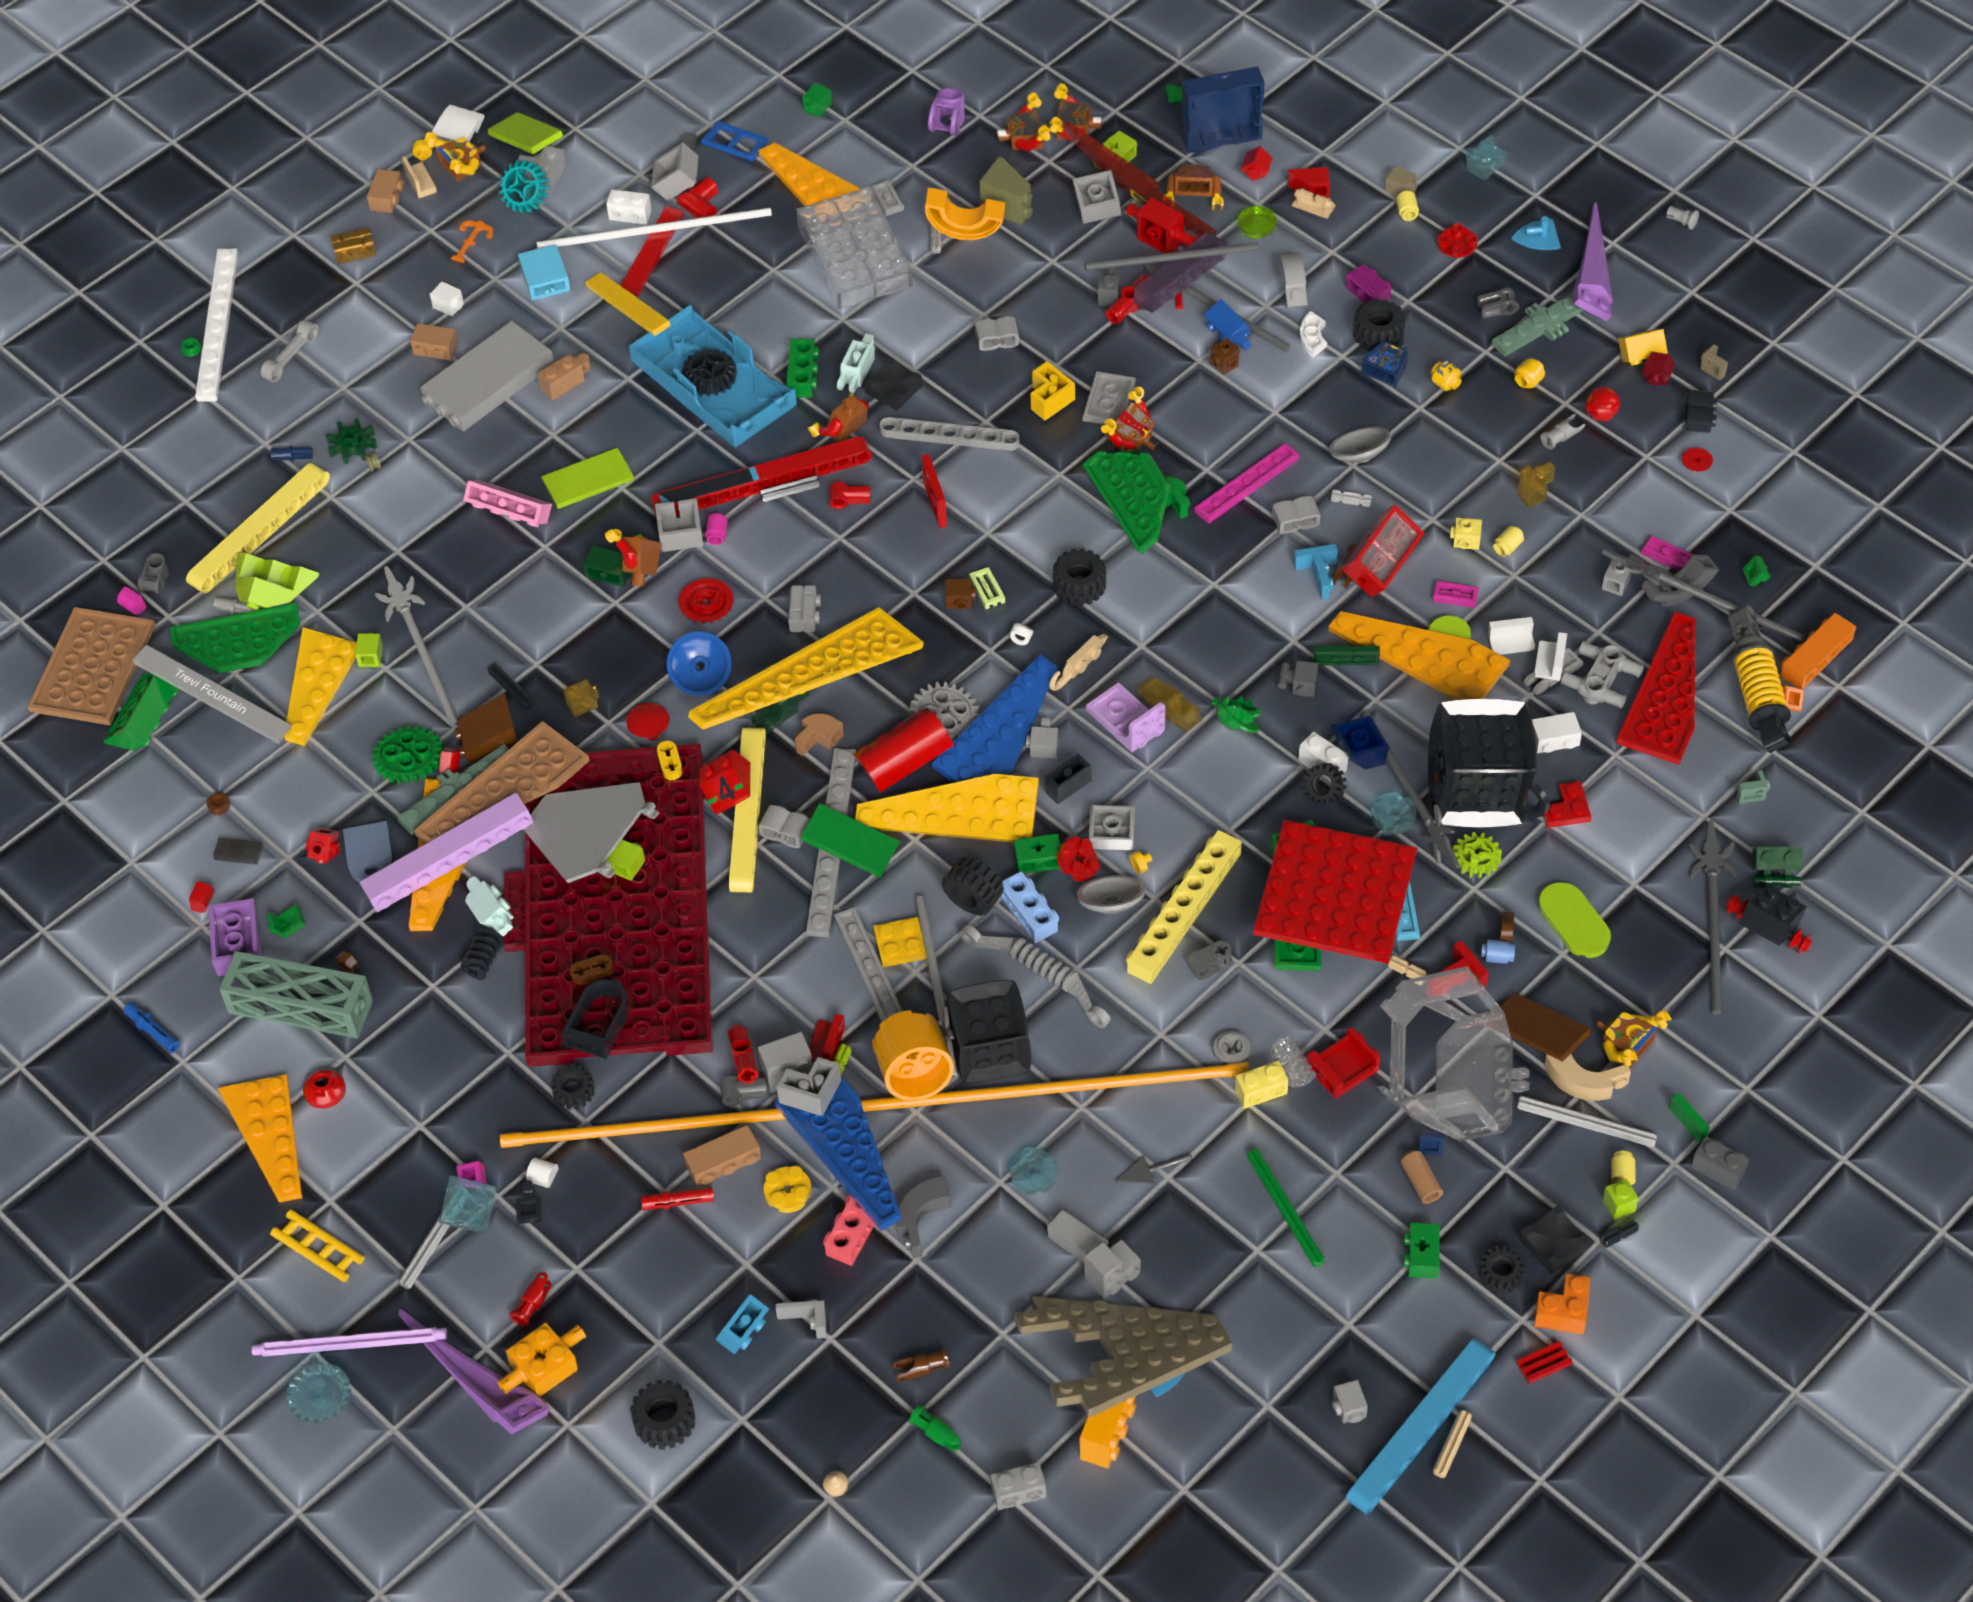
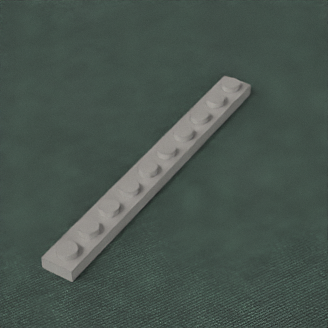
M834 748L826 806L848 816L856 762L853 754L856 753V749ZM821 849L818 851L806 933L807 936L830 937L841 859Z

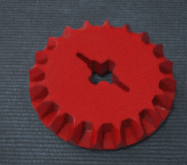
M712 578L698 579L688 584L681 591L678 600L679 609L682 615H685L688 620L692 619L694 623L699 621L702 624L705 622L712 624L714 620L720 621L721 617H727L728 612L732 611V605L734 604L733 592L727 584L720 580ZM703 600L710 601V604L703 603Z

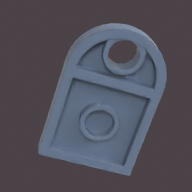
M387 821L343 829L347 865L351 876L356 881L360 882L371 876L366 874L371 869H376L378 872L393 863Z

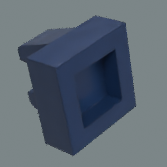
M1428 1126L1427 1130H1421L1419 1151L1424 1155L1442 1156L1445 1132L1437 1131V1126Z

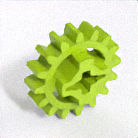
M1473 832L1472 837L1464 834L1463 840L1457 839V844L1453 846V852L1460 867H1462V874L1469 872V877L1472 878L1474 874H1477L1481 878L1482 873L1490 876L1491 870L1497 871L1498 865L1501 864L1502 849H1498V842L1492 843V836L1486 839L1484 838L1485 833L1477 836Z

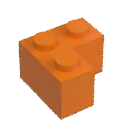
M1566 1274L1562 1295L1539 1292L1534 1327L1584 1334L1591 1277Z

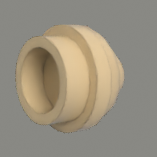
M840 1471L828 1473L823 1480L825 1492L831 1496H840L845 1493L848 1488L846 1475Z

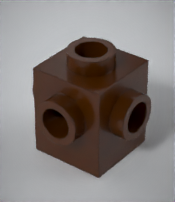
M1228 338L1215 343L1211 347L1210 364L1222 375L1239 366L1240 354L1238 346Z

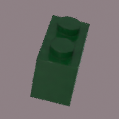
M593 545L583 563L585 577L625 587L631 573L623 572L622 552L609 550L605 547Z

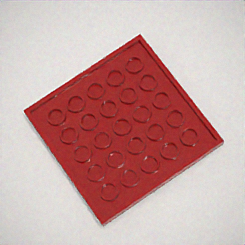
M1284 820L1253 935L1389 964L1416 858L1417 847Z

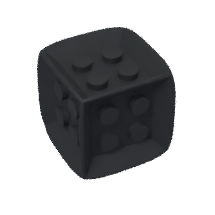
M995 980L956 988L948 993L947 1006L950 1027L954 1037L951 1040L958 1072L964 1083L1000 1080L1018 1076L1030 1070L1031 1044L1028 1037L1027 1020L1021 994L1014 980Z

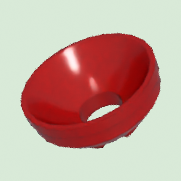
M320 1069L311 1073L303 1085L305 1100L311 1106L319 1109L335 1106L343 1099L346 1092L344 1079L337 1071L332 1069ZM320 1078H327L329 1080L328 1084L324 1087L316 1086V1081Z

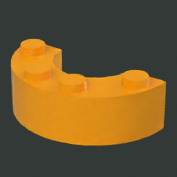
M928 187L925 212L932 226L941 233L961 240H977L985 238L999 229L1003 222L1006 203L986 199L984 204L978 208L963 209L950 201L948 191Z

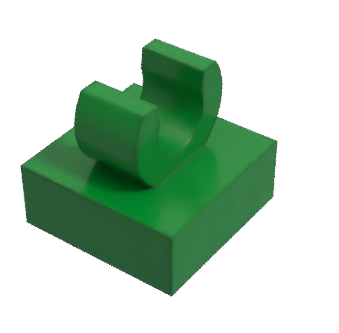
M1754 556L1742 569L1750 586L1756 587L1761 581L1766 582L1771 577V574H1768V567L1764 564L1762 557Z

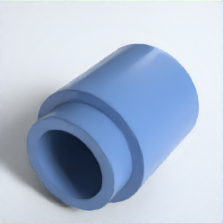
M1487 939L1486 944L1482 943L1481 957H1485V962L1502 964L1514 962L1515 944L1509 943V941Z

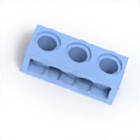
M1021 871L1002 881L1004 891L1000 898L1034 943L1058 932V914L1054 909L1051 910L1048 907L1042 893L1038 894L1031 878H1026Z

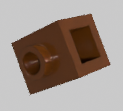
M946 579V609H972V600H976V587H972L971 579Z

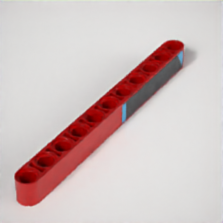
M855 437L658 492L651 497L650 502L655 515V504L674 502L677 517L680 516L678 501L697 498L698 510L759 494L761 490L815 475L819 477L862 465L871 460L872 454L865 438Z

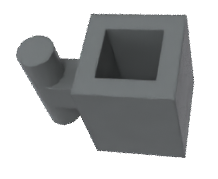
M1107 268V275L1100 274L1098 284V305L1111 306L1119 298L1120 275H1115V268Z
M1297 661L1295 671H1289L1290 665L1283 663L1281 665L1278 687L1285 689L1287 683H1293L1292 694L1314 697L1318 677V663Z

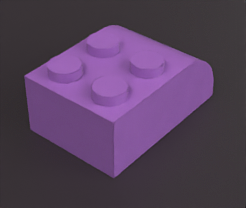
M254 898L209 905L211 956L217 976L226 974L235 951L262 956L260 924Z

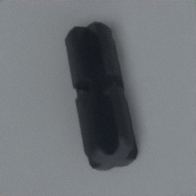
M1631 1218L1618 1225V1228L1614 1227L1601 1234L1599 1240L1605 1248H1608L1621 1241V1238L1625 1239L1639 1230V1225L1635 1219Z

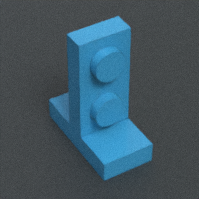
M1336 544L1294 550L1293 564L1295 570L1312 568L1321 600L1330 599V591L1334 589L1332 577H1328V565L1337 564L1338 549Z

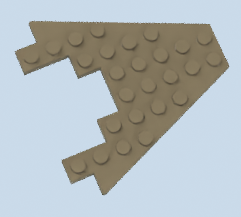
M1034 1296L1031 1301L1034 1310L1016 1312L1014 1317L1021 1335L1068 1328L1075 1342L1100 1340L1110 1360L1105 1359L1091 1362L1090 1371L1094 1378L1087 1377L1080 1380L1061 1381L1050 1384V1394L1057 1407L1081 1403L1088 1417L1103 1412L1232 1351V1341L1217 1315L1107 1304V1302L1102 1300L1085 1302Z

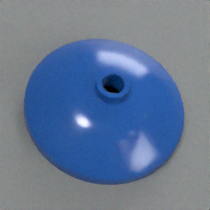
M691 632L682 636L673 644L667 657V671L671 681L679 690L692 696H706L718 691L726 683L731 673L732 660L727 646L717 636L708 632ZM703 662L705 664V667L699 670L697 668L698 663Z

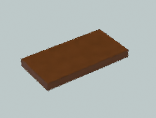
M1513 993L1486 1020L1487 1026L1562 1062L1591 1034L1589 1027L1516 993Z

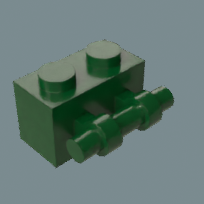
M1752 847V869H1763V876H1754V885H1763V887L1775 885L1784 886V888L1801 886V877H1792V870H1803V847ZM1771 870H1783V877L1771 876Z

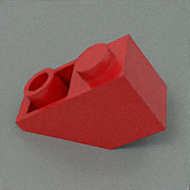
M1328 167L1289 169L1288 186L1295 191L1302 188L1313 193V197L1320 195L1329 198L1330 180Z

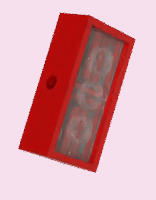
M1394 504L1379 515L1341 569L1372 598L1386 589L1425 532Z

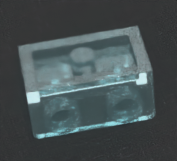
M1490 135L1467 154L1466 170L1485 180L1509 159V153L1495 146L1494 136Z

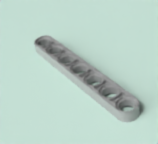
M886 417L880 421V433L887 438L1013 451L1019 447V434L1013 430ZM886 425L894 426L891 430L884 429ZM907 427L914 428L912 432L904 431ZM927 429H932L935 431L932 434L924 433V431ZM948 431L955 433L953 436L944 435ZM966 434L975 435V437L971 439L965 438L964 436ZM987 436L995 437L992 441L985 440L984 438ZM1007 438H1014L1016 441L1007 443L1005 440Z

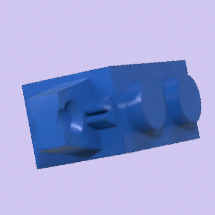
M1222 299L1203 315L1207 320L1205 325L1211 332L1217 331L1219 333L1218 338L1221 341L1228 338L1232 343L1239 344L1245 351L1252 346L1246 338L1251 333L1248 325Z

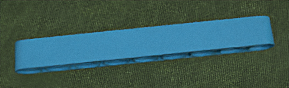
M1476 1338L1470 1341L1350 1489L1346 1496V1500L1366 1515L1374 1509L1487 1369L1496 1352Z

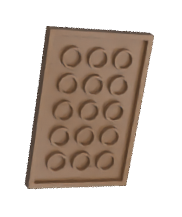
M74 607L28 704L29 712L111 725L137 668L133 659L148 644L156 626L154 620Z

